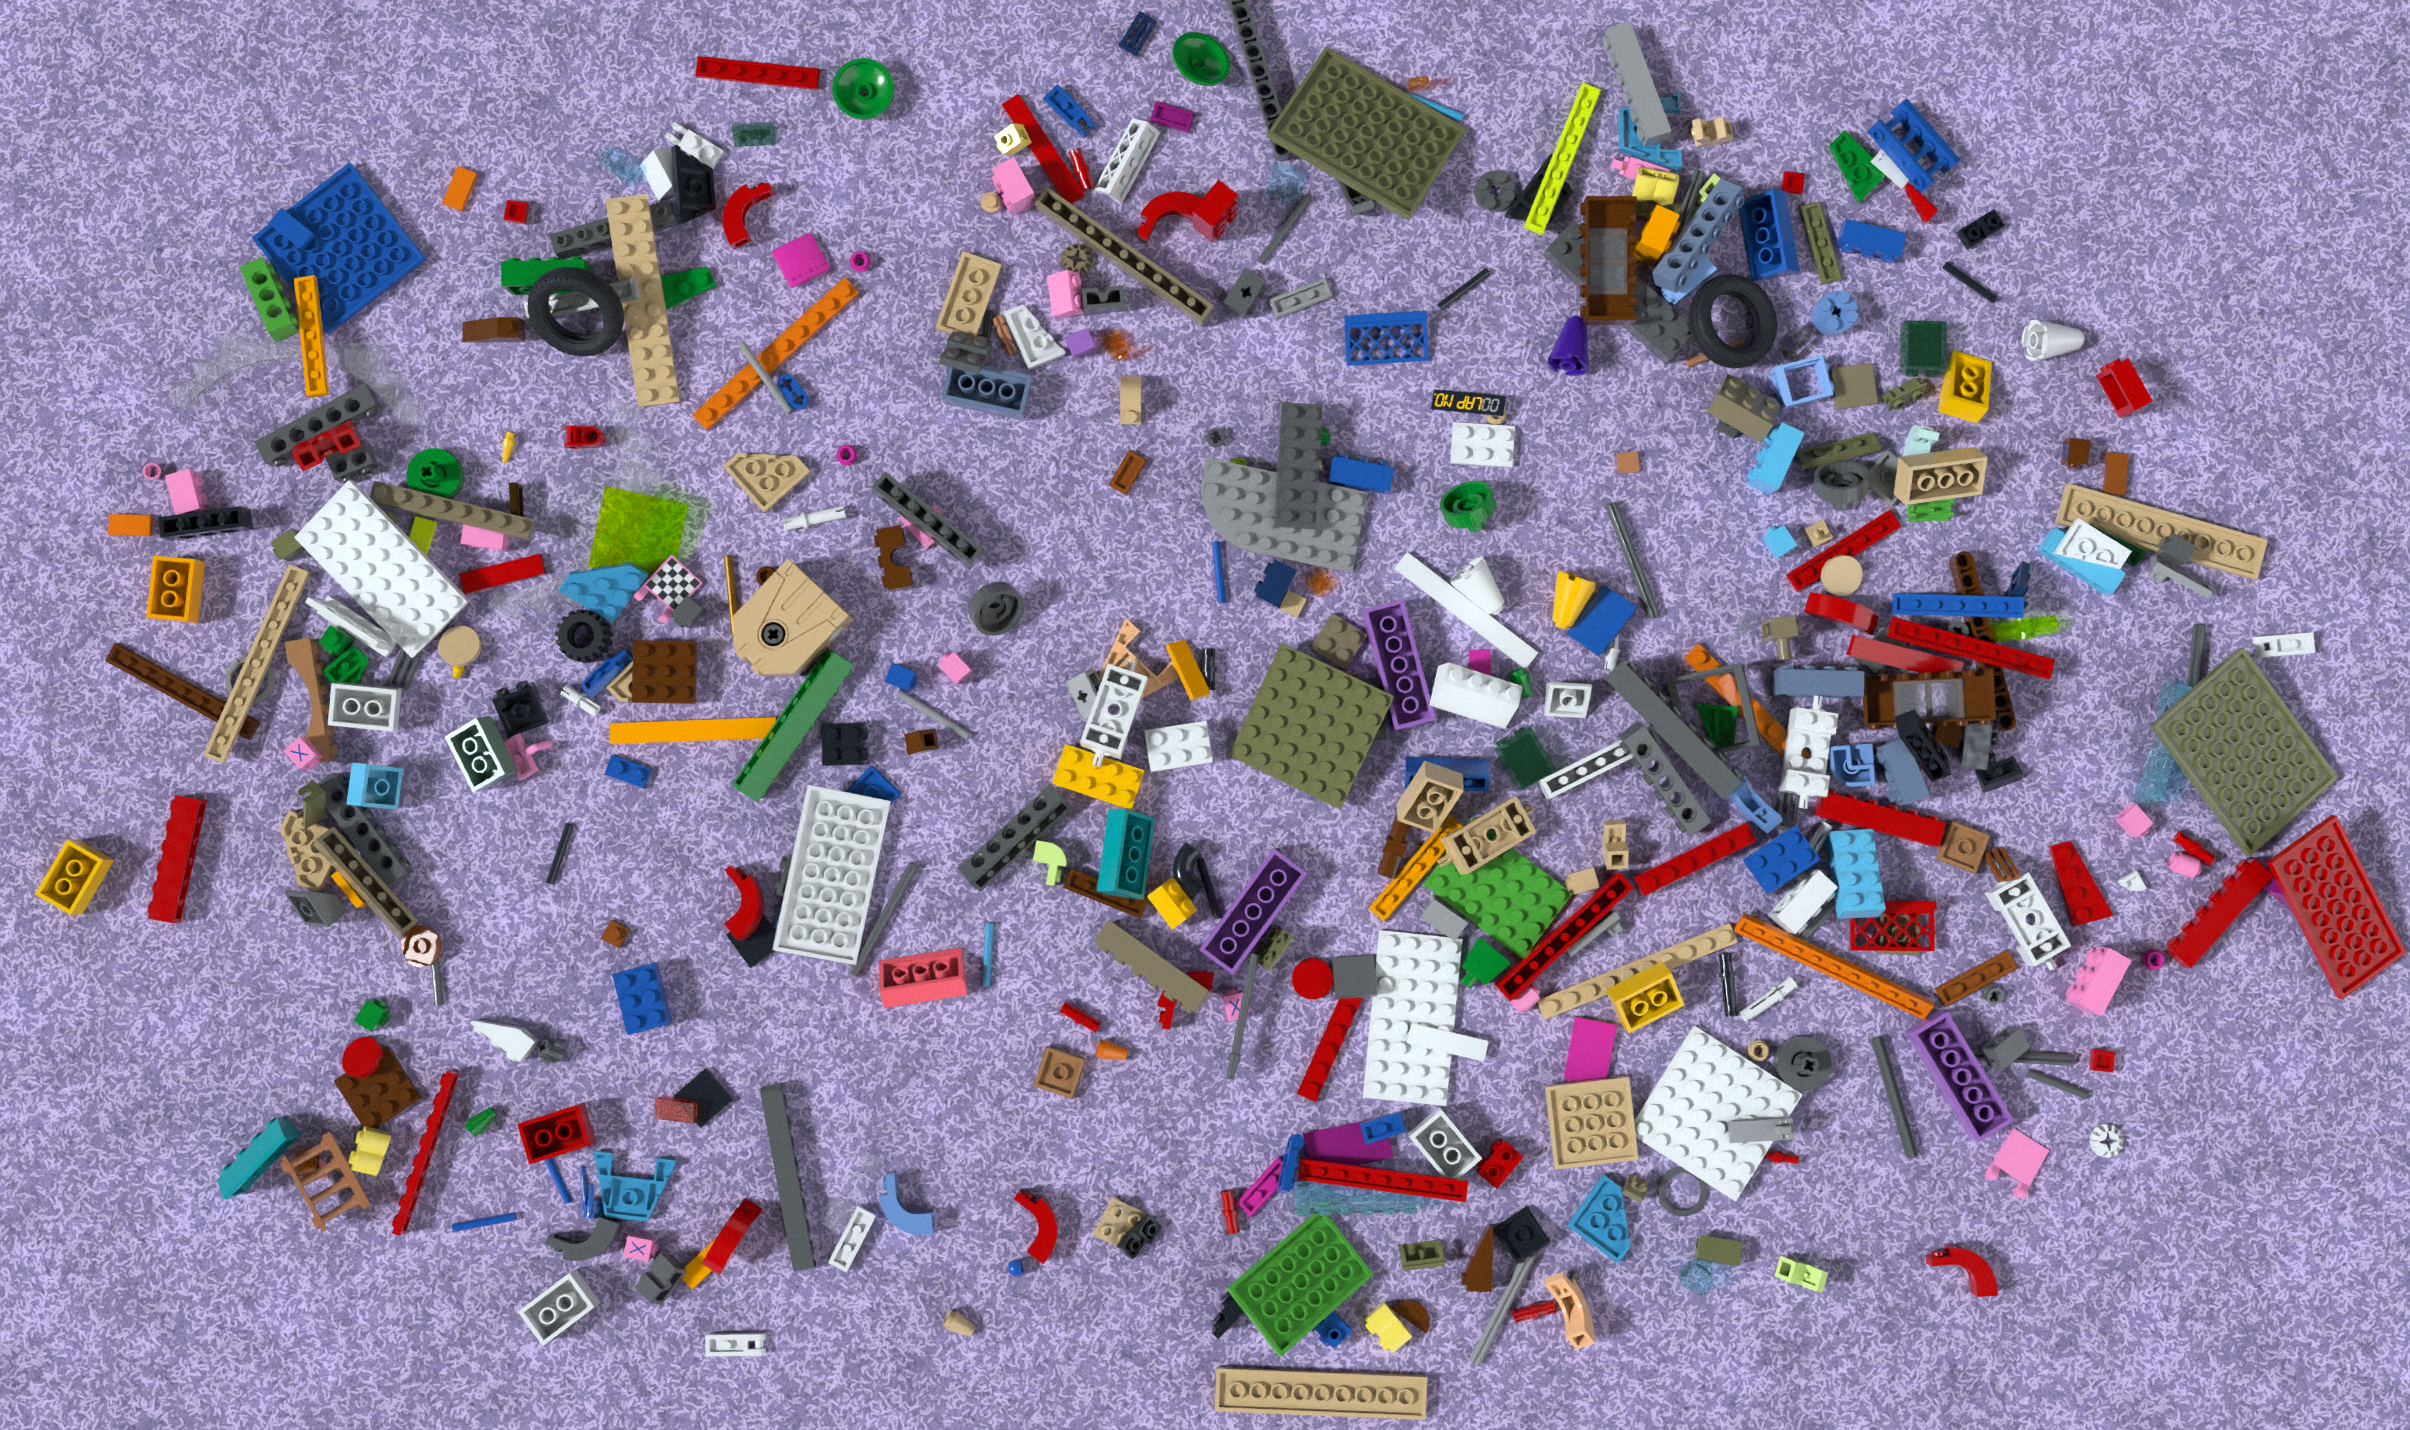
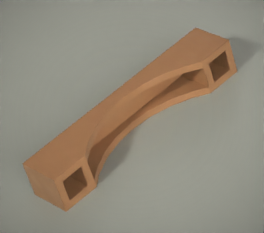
M310 637L285 642L288 663L303 678L311 698L312 715L306 737L323 755L319 760V764L336 761V756H338V748L336 744H333L334 726L328 725L330 704L326 702L325 696L328 694V687L325 682L323 683L322 674L324 673L322 671L324 670V665L319 659V654H321L320 643Z

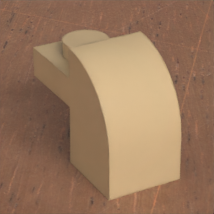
M1725 117L1708 122L1700 118L1692 120L1691 133L1696 147L1717 145L1734 140L1731 122Z
M1121 376L1120 424H1141L1142 376Z
M1625 820L1604 821L1601 838L1607 870L1627 869L1629 850L1625 842L1626 822Z

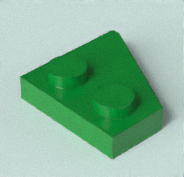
M354 644L322 672L332 683L360 684L370 659Z
M1697 704V709L1709 738L1716 744L1714 747L1735 744L1738 707Z

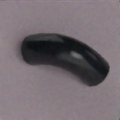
M1185 842L1173 860L1172 873L1174 879L1186 895L1193 900L1205 885L1193 872V866L1202 854Z

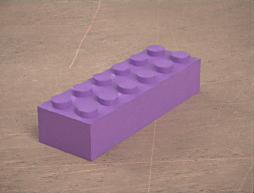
M1401 599L1363 609L1361 613L1382 690L1395 696L1388 710L1393 731L1436 720L1433 707L1429 706L1431 699L1404 600Z
M1273 848L1199 950L1233 975L1302 882L1307 872Z
M1938 1010L1904 1031L1970 1140L1979 1143L2014 1121L1948 1011Z

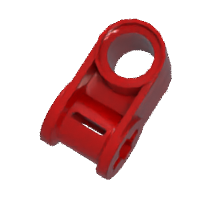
M575 425L564 427L567 431L565 448H599L606 441L605 434L596 427ZM597 433L596 441L591 442L592 434Z

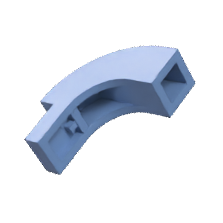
M1745 776L1746 782L1730 798L1753 825L1769 833L1783 819L1780 814L1759 797Z
M897 1171L888 1172L886 1177H883V1188L887 1190V1193H882L879 1196L882 1210L888 1220L895 1227L909 1234H934L933 1210L913 1211L907 1208L899 1197Z

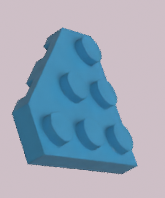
M631 562L611 567L609 565L595 567L592 570L581 572L579 570L571 571L559 586L558 591L613 623L648 577V572Z
M1602 1174L1566 1225L1619 1264L1631 1247L1627 1231L1625 1208L1623 1206L1622 1189L1618 1184Z

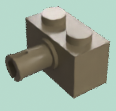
M1795 615L1769 618L1762 621L1763 641L1777 642L1779 660L1792 659L1789 640L1798 636V632H1800V624L1796 620Z

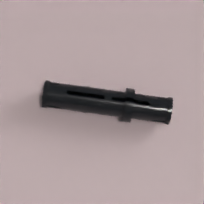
M1719 953V977H1721L1724 1015L1725 1017L1738 1016L1734 983L1736 972L1733 971L1732 953Z

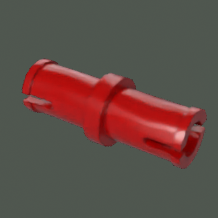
M1076 148L1077 151L1073 149L1068 153L1075 168L1073 171L1078 176L1082 190L1085 192L1087 188L1089 190L1093 189L1095 185L1089 173L1090 167L1084 160L1081 148Z
M2181 830L2172 839L2173 842L2184 848L2188 855H2193L2200 859L2206 866H2209L2216 857L2215 854L2201 846V842L2198 840L2194 841Z
M1068 1001L1064 1002L1059 1013L1074 1020L1075 1024H1081L1096 1033L1102 1022L1087 1014L1086 1010H1080L1068 1003Z
M1233 1189L1220 1192L1224 1209L1222 1210V1215L1225 1216L1228 1234L1240 1232L1237 1217L1239 1211L1235 1206Z
M1553 1299L1539 1304L1530 1303V1306L1512 1310L1515 1323L1529 1319L1538 1320L1541 1316L1557 1313Z

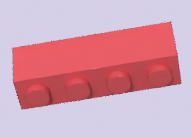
M962 948L879 960V992L884 1008L967 995V980Z

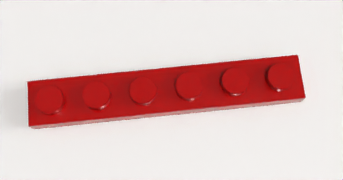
M1363 997L1338 999L1298 1088V1095L1314 1102L1317 1101Z

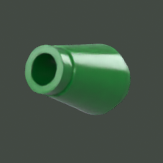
M1525 667L1515 669L1509 673L1511 676L1509 679L1512 683L1523 686L1522 699L1534 695L1529 671H1526Z
M489 1106L487 1109L467 1119L468 1122L465 1124V1127L474 1137H477L484 1133L498 1115Z

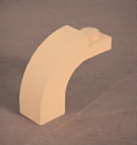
M1564 1272L1544 1278L1545 1286L1558 1301L1563 1312L1566 1338L1576 1350L1594 1344L1595 1332L1591 1313L1576 1281L1573 1278L1569 1280Z

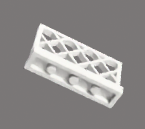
M329 595L324 601L310 597L305 601V603L318 610L316 613L385 657L390 655L397 644L386 631Z

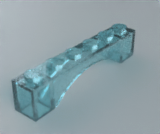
M2173 681L2163 683L2157 703V719L2190 691L2192 687ZM2156 734L2146 765L2137 781L2132 801L2133 803L2151 808L2162 807L2174 760Z
M1295 1182L1292 1189L1293 1215L1302 1217L1309 1216L1310 1214H1319L1321 1216L1341 1214L1349 1216L1354 1213H1361L1362 1215L1404 1213L1410 1215L1420 1211V1196L1385 1191L1366 1196H1344L1330 1192L1315 1182Z

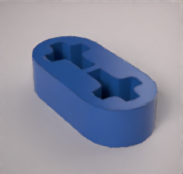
M788 374L780 376L777 386L791 406L796 410L806 409L809 404V398L797 381ZM785 379L787 381L792 380L790 385L793 390L791 392L787 387L782 388ZM795 393H797V395L800 398L804 396V399L802 400V405L798 403L794 404L796 402V399L793 396Z

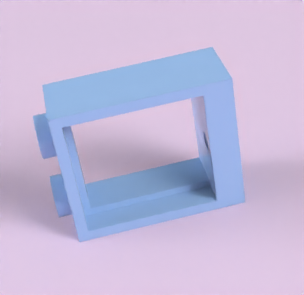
M1704 255L1699 261L1697 269L1691 272L1686 284L1677 293L1662 288L1658 295L1670 306L1674 307L1704 283L1717 268Z
M1823 355L1780 365L1770 370L1778 402L1782 404L1780 410L1827 399L1833 395L1834 384L1832 380H1829L1827 373L1829 366L1827 361L1823 359ZM1814 365L1821 393L1792 401L1785 372Z

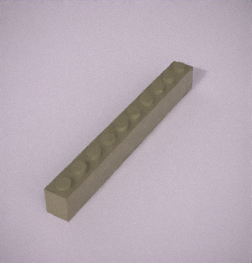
M1047 186L1034 202L1037 211L1199 326L1203 327L1214 312L1213 304Z

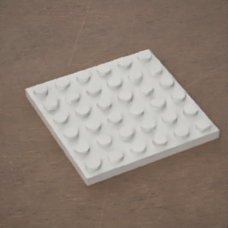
M1693 1025L1635 1117L1636 1138L1736 1202L1773 1141L1729 1143L1727 1121L1788 1118L1802 1097V1094Z

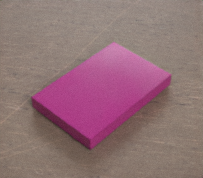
M1575 1016L1563 1078L1574 1081L1607 1078L1617 1025Z

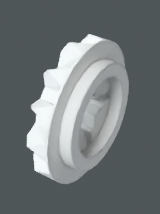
M2111 1124L2097 1126L2090 1135L2092 1150L2097 1155L2106 1158L2118 1155L2119 1151L2123 1149V1141L2125 1140L2122 1137V1131ZM2107 1135L2108 1138L2115 1140L2110 1142L2109 1146L2100 1142L2105 1140Z

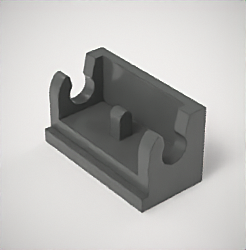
M2007 1027L1984 1044L1979 1051L1983 1054L1990 1067L1995 1065V1061L1997 1067L2004 1070L2027 1051L2030 1045L2021 1027Z

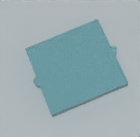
M1275 162L1264 196L1278 200L1279 203L1284 202L1297 206L1307 172L1295 169L1292 165L1289 167Z

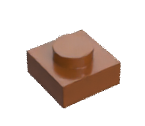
M610 920L601 939L620 948L630 929L614 920Z

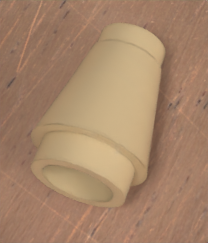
M950 1310L943 1321V1326L946 1327V1330L969 1337L976 1326L957 1310L955 1312Z

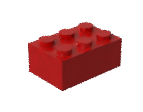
M1218 179L1192 211L1193 228L1211 242L1215 238L1219 240L1225 232V225L1228 222L1231 224L1238 216L1236 213L1239 204L1238 194Z
M584 1102L517 1124L529 1165L596 1143Z

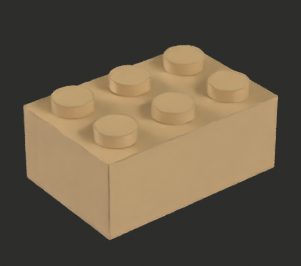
M1424 761L1397 803V820L1435 834L1464 791L1463 774Z

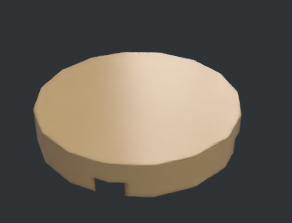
M1837 555L1829 559L1821 571V581L1826 591L1836 596L1852 594L1858 589L1862 581L1861 565L1856 559L1848 555Z
M467 626L449 628L443 633L438 644L440 656L448 664L460 667L476 660L482 647L478 634Z

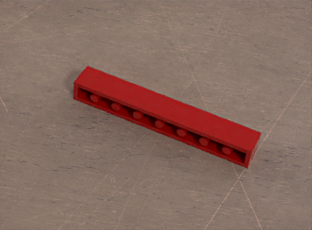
M1615 872L1600 888H1597L1493 985L1511 1002L1634 887L1620 872Z

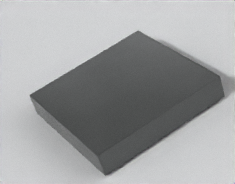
M1374 955L1332 957L1335 999L1377 997Z

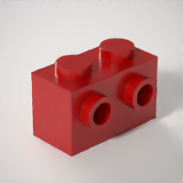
M1504 1139L1494 1141L1489 1148L1491 1152L1487 1157H1481L1482 1159L1476 1164L1478 1168L1475 1170L1496 1189L1500 1187L1524 1157Z

